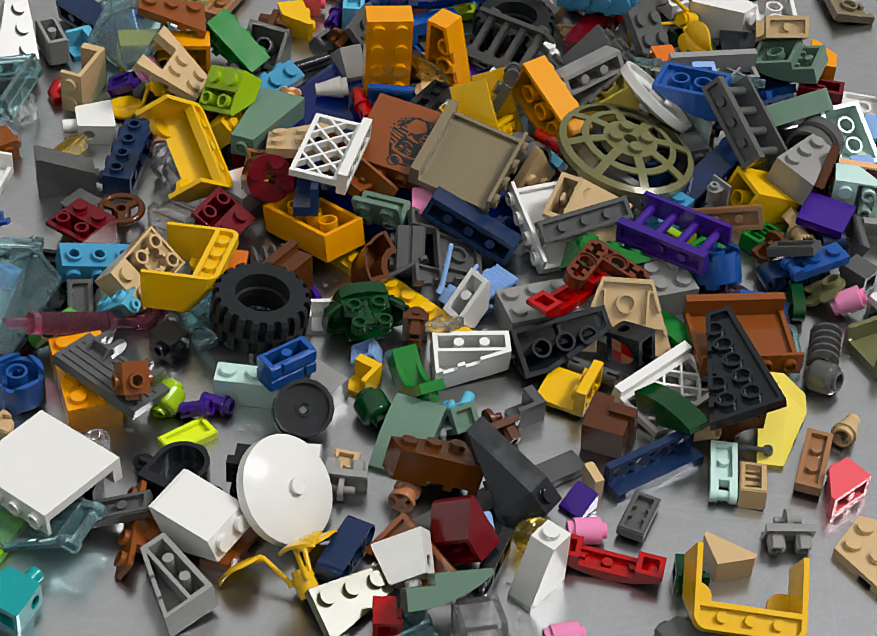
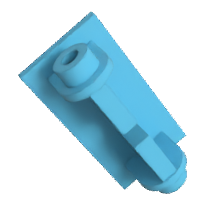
M134 286L127 290L120 289L113 296H104L97 303L99 308L92 316L102 315L106 321L114 322L124 318L125 315L129 316L138 312L141 303L132 295L136 287Z

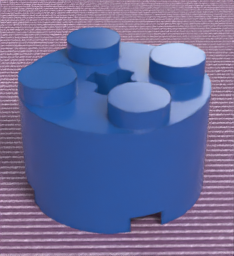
M718 243L714 244L708 251V265L705 274L700 276L692 272V277L697 285H704L705 289L710 291L720 289V285L741 284L742 270L739 246L730 244L726 248L718 247Z
M10 353L0 357V409L7 410L11 416H18L22 412H27L43 405L46 401V385L42 362L28 354V357L20 356V353Z

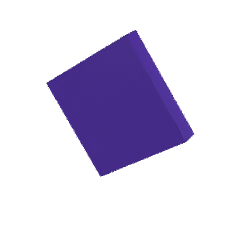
M811 191L796 218L795 224L841 239L854 215L856 206Z

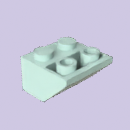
M836 163L828 197L856 206L854 215L861 217L862 221L863 217L875 218L877 212V179L860 166Z

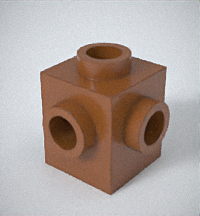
M148 360L113 363L114 374L111 376L112 389L116 391V395H125V400L142 399V394L151 393L150 387L153 385L152 372L148 369Z

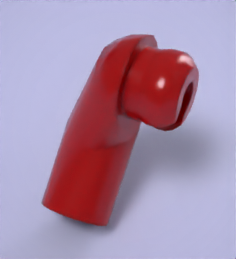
M60 78L54 79L47 91L54 106L62 105Z
M540 128L534 132L535 139L555 154H561L555 137Z

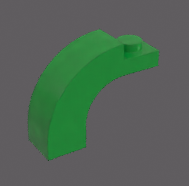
M416 343L385 352L390 374L399 393L433 403L440 402L438 391L446 389L443 378L434 381L429 379L423 369Z

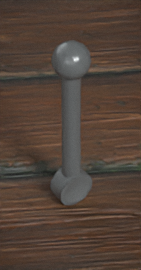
M422 255L417 261L390 272V278L411 269L415 262L427 264L429 262L427 255Z
M738 444V449L763 452L765 456L773 454L771 445L758 447Z

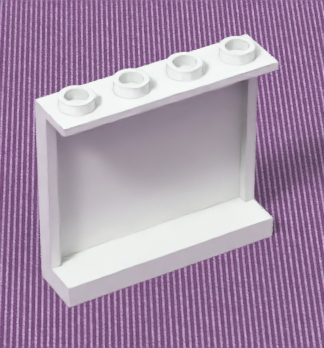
M512 181L505 193V201L512 209L514 223L516 226H519L522 235L521 239L523 245L527 246L532 266L536 267L538 275L562 270L560 266L567 241L576 237L542 247L534 225L535 222L544 220L542 212L557 181L517 188L515 182Z
M40 410L0 440V505L8 509L13 516H19L27 521L33 529H39L48 536L52 534L49 521L104 477L113 483H116L123 477L120 458L43 410Z

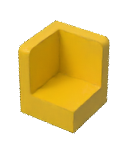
M360 353L355 358L354 375L349 379L348 393L356 396L365 388L373 387L376 389L382 381V363Z

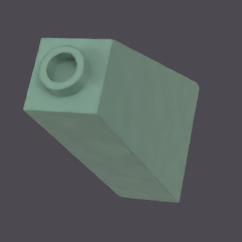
M261 87L255 102L249 105L231 133V153L249 158L261 153L266 149L268 132L277 128H292L303 119L305 97Z
M827 87L765 106L777 130L799 125L811 116H821L834 109Z

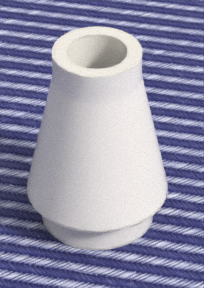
M340 75L321 83H315L317 97L344 98V96L349 95L347 77L341 78Z

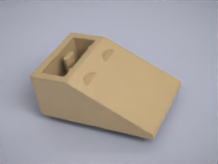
M562 172L542 215L544 219L618 198V196L583 178ZM617 224L590 232V234L598 236L600 241L606 243L607 241L616 242Z
M150 226L110 263L94 282L109 296H113L120 289L127 290L135 286L136 289L132 295L141 303V269L177 273L185 262L160 234ZM140 307V310L138 312L133 313L127 317L131 318L139 314L140 312L146 310L147 307Z

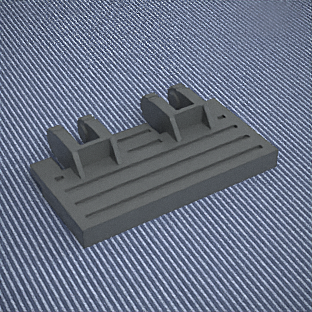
M106 330L96 337L89 332L53 354V364L132 420L158 404L161 398L170 391V388L163 383L159 384L167 374V369L159 367L152 371L153 385L150 387L151 393L142 394V399L125 400V395H116V391L112 389L111 376L114 374L113 363L130 360L123 355H119L125 350L127 341L120 338L111 343L114 339V332L111 330ZM148 357L144 360H148V369L151 371L155 362Z

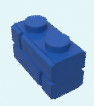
M304 336L297 337L257 356V378L270 392L279 390L295 379H303L305 376L316 372L315 360L317 351Z

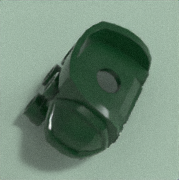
M375 281L352 283L338 288L329 305L324 308L321 325L327 334L345 333L348 342H363L371 338L379 340L386 338V332L391 331L393 327L403 325V311L406 312L410 307L402 299L390 295L384 283Z

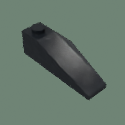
M605 306L590 308L510 330L511 363L525 380L552 372L605 335L612 328Z
M483 416L477 419L464 432L475 464L481 467L486 480L483 481L484 488L490 491L495 505L492 506L494 514L502 526L513 529L512 537L546 516L562 500V497L547 476Z

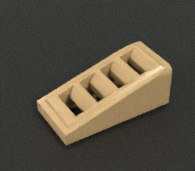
M741 461L739 465L738 507L764 510L767 497V465Z

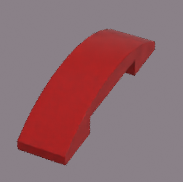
M597 268L580 289H574L565 284L549 294L542 290L528 298L526 304L548 317L564 315L592 297L596 292L601 277H608L609 275Z
M571 534L567 559L568 566L585 574L614 582L629 584H654L662 582L667 561L666 557L639 551L638 558L583 545V536Z

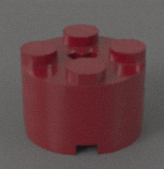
M275 154L253 156L245 163L240 181L244 192L250 198L259 202L274 203L284 199L291 192L295 184L294 176L289 175L291 165L283 157ZM266 174L271 175L269 182H264L263 180L266 178Z

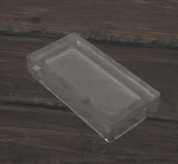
M439 315L425 323V332L451 333L464 326V317Z

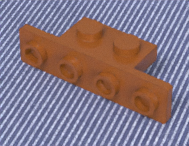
M334 132L327 134L330 138L337 136ZM344 142L337 143L338 148L347 146ZM362 157L346 193L350 196H362L363 190L395 197L399 188ZM331 170L325 171L327 175L334 176Z
M141 479L135 487L132 486L128 490L127 494L146 490L147 481ZM153 515L148 518L123 522V530L118 538L120 549L114 560L116 579L121 580L132 568L135 552L142 554L140 547L161 534Z

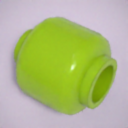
M165 378L159 384L163 383L170 388V391L161 398L158 404L150 408V412L155 417L161 419L165 416L174 417L177 415L179 404L186 399L183 385L173 378Z

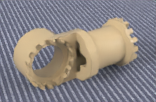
M790 207L781 216L789 224L786 233L789 240H816L812 234L806 231V227L795 224L799 212L793 207Z

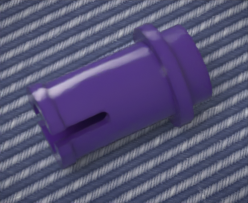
M336 5L330 8L329 16L324 22L325 29L331 25V29L337 28L339 22L342 21L343 7Z
M203 392L199 400L202 397L212 399L215 404V411L220 412L222 416L231 415L234 410L235 400L231 399L229 395L223 397Z
M202 397L198 401L181 402L179 404V413H185L180 415L182 419L199 416L209 418L210 415L215 413V404L212 399Z

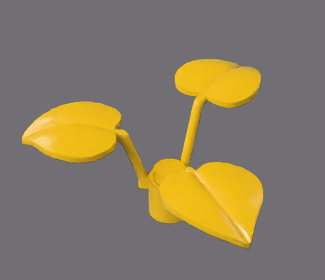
M672 0L682 11L676 14L674 21L661 23L662 26L675 25L683 28L684 33L678 38V46L681 52H686L687 50L712 51L708 27L699 21L696 13L689 12V8L685 7L679 0ZM627 30V39L630 43H632L629 32Z
M149 80L150 83L145 84L146 90L142 102L132 95L111 99L114 118L120 120L131 119L135 111L145 106L150 90L155 96H163L167 93L172 95L173 93L169 92V86L162 82L154 83Z
M333 529L325 533L322 530L312 532L303 536L298 541L288 544L277 553L278 556H281L290 550L293 551L300 569L290 573L293 578L291 580L268 558L259 554L231 566L220 577L217 585L220 588L231 573L243 567L265 563L287 584L289 589L295 588L302 601L306 599L305 592L308 589L319 586L311 567L309 552L316 544L330 541L338 531ZM300 552L303 553V557H304V561H305V566H304V563H303L302 558H301V556H300Z

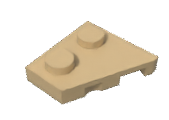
M537 146L533 147L513 181L517 188L548 183L553 177L554 173L540 148Z

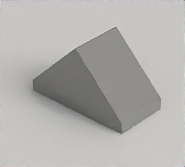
M361 44L341 47L331 53V59L343 77H347V82L362 79L363 52Z

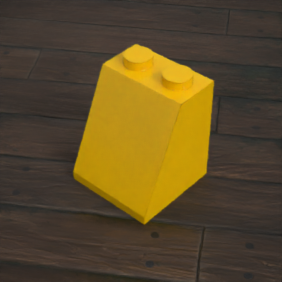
M737 166L727 181L731 185L728 206L763 204L764 222H769L772 225L786 222L781 216L790 207L797 210L800 204L766 179L769 172L752 168L743 169L742 166Z

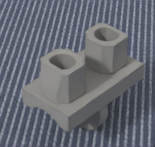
M327 456L325 458L324 465L330 477L332 493H337V501L343 502L344 494L355 495V491L367 493L368 471H366L365 461L353 460L351 461L350 469L340 468V459L337 457Z
M784 509L782 517H773V523H766L764 532H761V541H766L770 554L784 553L786 550L785 542H794L795 553L808 554L812 549V539L817 532L816 524H802L801 517H793L791 509Z

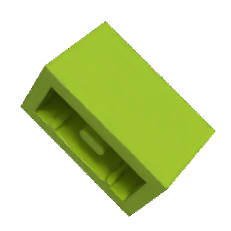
M211 64L198 104L204 111L234 116L255 102L262 79L245 70Z

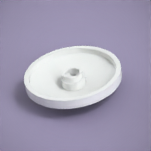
M627 61L620 68L625 82L640 102L638 106L644 113H651L658 120L681 133H686L692 127V123L683 109L652 89L655 79L630 61Z
M274 434L262 438L246 450L238 466L236 490L242 513L252 529L264 540L280 547H285L292 542L298 541L303 536L312 532L323 531L330 518L333 495L329 474L316 451L303 440L288 434Z

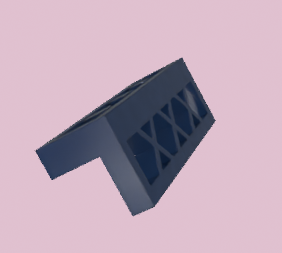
M322 160L313 163L316 166L322 165ZM297 177L293 216H318L321 192L320 182Z
M675 431L606 463L603 474L605 479L603 488L617 503L631 498L635 490L643 492L702 464L704 455L693 445L695 433L689 435Z

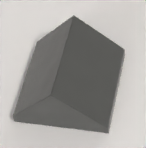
M253 19L249 20L247 30L251 32L253 39L263 46L271 57L263 69L271 70L277 63L281 62L283 64L291 57V30Z

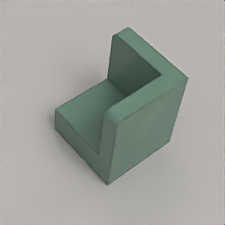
M474 401L461 403L458 406L446 409L452 429L446 430L447 436L465 432L479 419Z

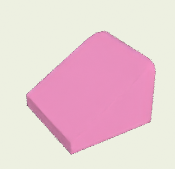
M413 187L411 206L419 209V214H422L434 192L422 187Z

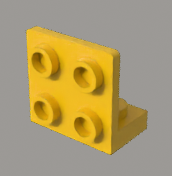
M594 359L590 368H585L582 374L557 367L547 374L538 392L546 400L547 406L583 417L594 392L601 385L604 362Z

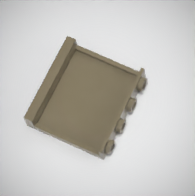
M450 99L412 163L408 181L434 193L438 186L488 215L491 208L496 209L501 195H499L500 191L507 189L511 179L509 175L510 173L515 174L520 160H518L520 155L524 157L528 150L529 143L526 142L528 132L525 131L522 138L519 139L457 112L459 102Z

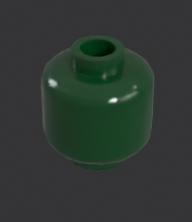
M365 388L356 395L353 408L365 426L382 427L391 403L381 389Z

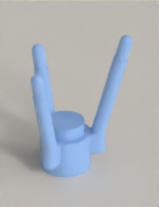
M452 243L448 245L440 284L436 290L440 294L438 300L444 304L448 302L457 287L450 283L447 288L445 287L453 250ZM475 264L473 268L478 271L479 265Z

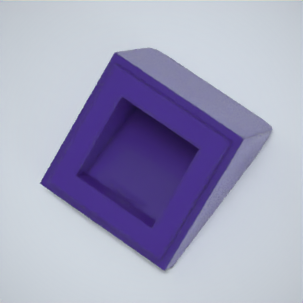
M577 481L561 501L558 508L572 517H586L597 508L599 494L581 481Z

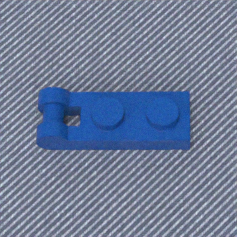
M837 242L822 246V249L815 256L784 257L780 261L779 266L784 271L789 272V276L794 282H799L849 264L850 255Z

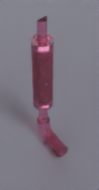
M147 308L145 314L134 315L133 318H117L114 312L29 311L25 318L2 319L9 329L25 328L28 335H73L101 330V333L106 330H111L115 333L117 328H133L134 331L149 329L157 324L161 317L165 316L164 312L166 310Z

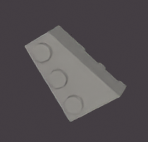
M814 133L778 156L766 179L803 206L815 185L831 146L821 137L816 136Z
M164 532L140 547L169 636L177 635L219 606L214 586Z

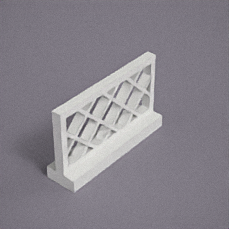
M316 113L289 168V175L336 186V193L345 195L371 138L373 119L363 117L361 123ZM319 122L330 126L321 128ZM349 129L353 130V132L345 134L342 130ZM333 132L337 133L338 136L332 138L327 135ZM321 136L323 140L315 142L312 138ZM344 142L347 146L338 148L336 144ZM329 146L332 150L323 152L320 148ZM312 150L316 152V154L312 156H308L305 153ZM338 156L340 160L331 162L329 158ZM322 160L325 164L316 166L313 162ZM307 164L310 169L304 170L297 167ZM331 170L334 176L325 175L322 172Z
M684 340L615 385L611 396H615V403L638 409V407H634L629 402L632 399L636 400L634 391L656 382L679 392L682 396H684V393L696 394L697 400L690 402L699 408L709 401V390L701 388V381L708 382V376H699L694 356L690 353L692 346ZM689 363L696 370V373L683 371V366ZM665 377H677L678 385L666 383ZM683 378L696 380V387L684 386ZM638 411L637 422L654 438L668 429L661 426L656 427L649 421L648 416L655 417V415Z

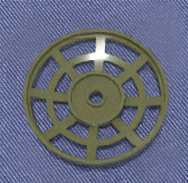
M610 103L586 104L568 112L562 119L558 129V146L568 164L586 180L611 193L643 200L644 192L649 191L668 198L685 189L692 177L694 161L688 146L682 138L657 118L637 109ZM600 111L592 115L583 114L584 112ZM614 115L617 121L608 123L599 118ZM625 117L633 118L643 123L638 125L626 120ZM571 118L584 121L581 128V136L568 138L567 125ZM595 124L604 128L602 134L590 135V125ZM653 128L664 140L655 138L648 130ZM593 142H601L608 154H603ZM585 144L587 149L601 162L595 169L591 168L575 153L572 148L573 145ZM657 146L669 148L668 160L656 151ZM676 151L683 153L686 158L688 167L684 175L673 166L676 159ZM618 159L625 163L635 164V167L621 164L615 160ZM652 159L661 164L654 168H645L644 165ZM611 167L623 173L637 175L639 187L620 183L603 174ZM669 171L677 180L675 183L667 186L649 187L647 176L659 175Z

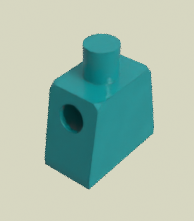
M31 566L24 574L13 567H6L0 571V626L17 636L24 630L43 601L40 582L44 579V574L36 566Z

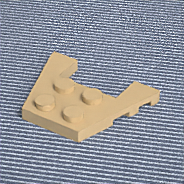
M163 26L153 40L166 50L171 57L161 69L143 54L132 67V70L138 74L141 71L150 75L149 80L157 83L160 81L169 86V92L180 98L195 102L203 91L207 74L167 27Z
M319 123V126L321 128L330 126L328 124ZM311 124L287 129L277 128L268 132L266 154H275L283 158H295ZM329 146L320 148L323 152L332 150ZM314 150L305 152L309 156L316 154ZM334 156L329 159L338 160V156Z
M602 276L589 309L604 305L612 327L621 321H628L655 329L656 357H660L672 349L663 321L654 280ZM597 340L580 352L596 353Z
M859 515L835 546L832 556L857 578L861 576L871 585L870 590L877 595V520Z

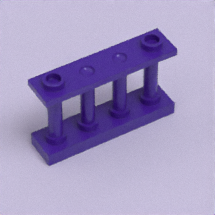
M645 191L642 213L634 221L624 217L617 221L616 241L703 276L707 271L708 251L714 244L718 242L726 246L730 245L732 225ZM651 216L664 220L655 230L644 226ZM673 224L685 229L677 239L665 234ZM695 233L707 238L699 248L687 243Z

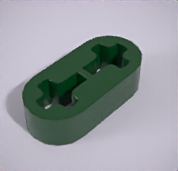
M789 283L787 302L789 303L790 321L804 322L806 300L803 284Z

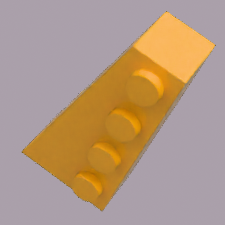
M442 8L427 20L423 81H433L435 79L455 86L471 81L462 16Z

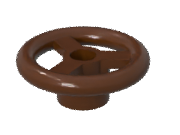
M130 193L110 194L104 197L97 205L102 210L104 208L111 210L112 215L116 217L117 227L124 228L138 222L144 216L146 210L144 202L136 195ZM116 200H128V201H129V202H127V203H125V204H124V203H119V204L112 203V201H116ZM138 206V212L131 217V209Z

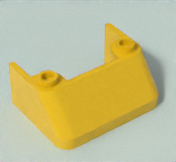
M505 67L472 75V81L449 87L452 100L459 102L457 112L510 135L522 131V123L513 90H511L497 114H495L491 100L495 84L498 80H503Z
M165 94L135 111L136 116L149 119V128L155 136L158 135L166 140L181 177L176 182L175 191L168 194L169 199L189 203L208 197L218 186L224 191L233 187L231 175L207 116L197 102Z
M167 222V243L182 260L189 261V268L194 272L192 275L141 269V307L170 310L177 313H187L212 291L217 278L226 271L239 245V234L235 230Z
M697 542L685 553L682 598L695 628L702 632L729 636H806L808 629L810 558L804 557L789 568L788 595H773L766 602L764 609L712 601L709 587L702 583L704 542Z

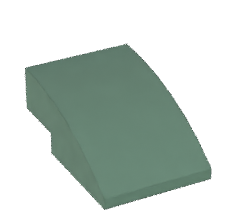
M802 38L760 40L756 48L758 54L755 67L757 71L782 81L817 84L828 62L825 45L804 46Z
M397 392L380 429L368 469L388 474L382 464L391 436L402 437L403 435H411L420 439H427L428 437L438 439L446 422L447 406Z
M480 568L428 573V585L399 588L402 612L426 610L454 601L483 584L494 574V569Z

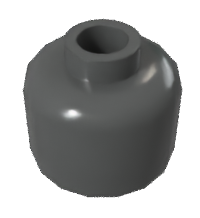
M817 359L805 368L803 378L806 380V386L810 391L823 395H832L841 389L844 382V373L841 372L838 364Z

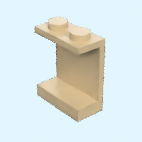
M810 15L764 16V20L755 21V43H759L760 40L800 38L805 40L810 38Z
M84 42L80 47L82 66L80 73L66 70L60 71L62 109L75 112L76 106L93 103L106 87L107 74L104 47Z

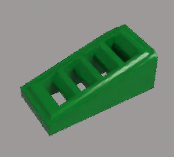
M764 222V229L744 231L740 236L738 246L751 253L754 247L765 240V235L769 231L776 230L783 232L784 235H786V232L769 222Z

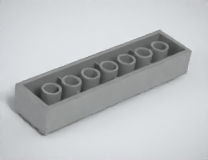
M664 260L637 264L648 272L650 279L654 280L661 310L671 315L682 313L685 295L699 294L700 288L688 270ZM559 278L495 290L493 314L502 331H510L557 318L543 315L527 305L526 300L542 290L548 294L565 285L563 279ZM594 295L582 305L564 315L589 309Z

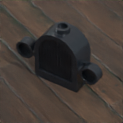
M177 441L165 445L153 457L149 454H139L132 461L133 472L137 475V484L141 479L147 481L146 490L150 489L153 501L183 469L191 471L210 483V456L207 449L201 444Z

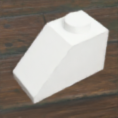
M471 267L443 307V310L459 323L474 329L488 310L491 282Z

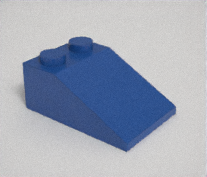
M665 61L652 84V89L692 116L706 121L717 122L718 120L701 88L717 76H724L730 87L732 74Z

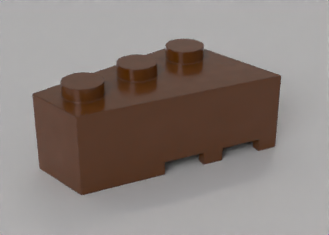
M403 435L402 437L391 436L382 464L392 479L426 486L427 482L443 485L442 490L451 492L452 488H458L468 491L467 495H474L475 498L484 476L481 467L475 464L467 444L458 439L442 441L434 437L420 439L411 435Z

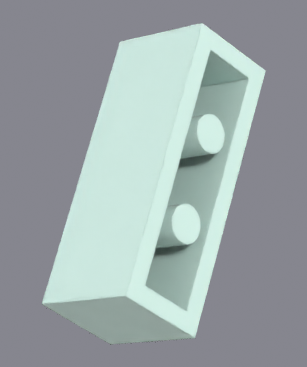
M218 362L213 379L214 394L223 397L229 395L231 399L235 400V405L271 409L273 399L281 389L270 392L258 380V367L253 365Z

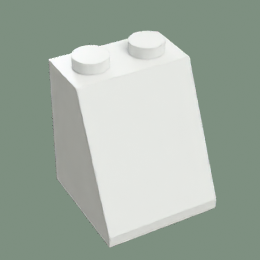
M691 0L689 12L696 13L699 21L708 27L711 43H714V39L718 38L720 30L752 32L757 18V5L749 0Z
M183 469L148 506L161 533L164 532L182 552L219 562L250 527L236 498L187 469Z

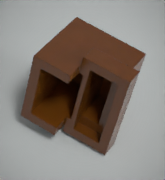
M290 239L261 262L264 264L265 261L272 262V265L286 267L289 272L292 270L299 276L298 279H302L305 282L309 291L313 289L312 255L300 251L299 242Z
M595 391L581 425V449L616 459L623 456L626 446L633 448L636 440L638 409L615 403V396Z

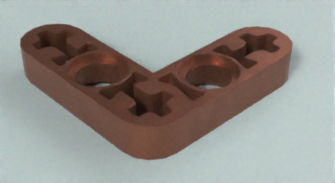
M594 239L586 243L568 265L562 276L564 283L574 289L583 287L597 268L611 277L650 279V275L643 268L603 242ZM580 261L587 263L589 266L584 265ZM612 263L617 264L621 268L614 266Z

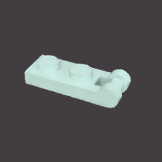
M711 440L709 447L708 502L717 503L719 500L727 501V504L736 505L738 497V443ZM719 487L728 488V490H719Z

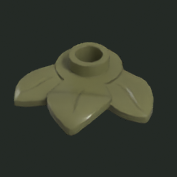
M831 274L823 280L803 287L804 292L810 294L806 299V307L816 306L820 302L824 304L834 299L838 292L842 291L845 287V280L839 274Z

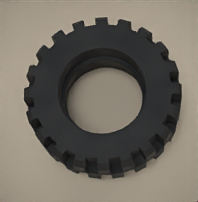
M484 0L474 11L472 34H474L475 38L487 19L479 10L481 6L489 9L491 7L497 8L507 16L537 27L543 25L551 31L550 35L554 38L555 16L552 10L541 0ZM494 23L479 48L481 52L488 50L502 27L501 24ZM510 29L495 54L496 58H499V54L507 51L518 33L517 30ZM526 35L511 62L519 63L527 51L525 44L534 39L533 36Z
M251 261L250 264H237L235 268L231 267L224 274H221L213 285L209 314L211 328L217 334V338L223 344L226 342L230 349L234 351L238 349L241 354L245 355L249 353L256 354L255 357L297 337H305L311 309V294L307 285L302 279H298L299 276L292 270L290 272L287 271L286 267L282 265L275 266L272 265V262L266 261L265 264L258 263V261ZM263 306L274 311H256L248 307Z

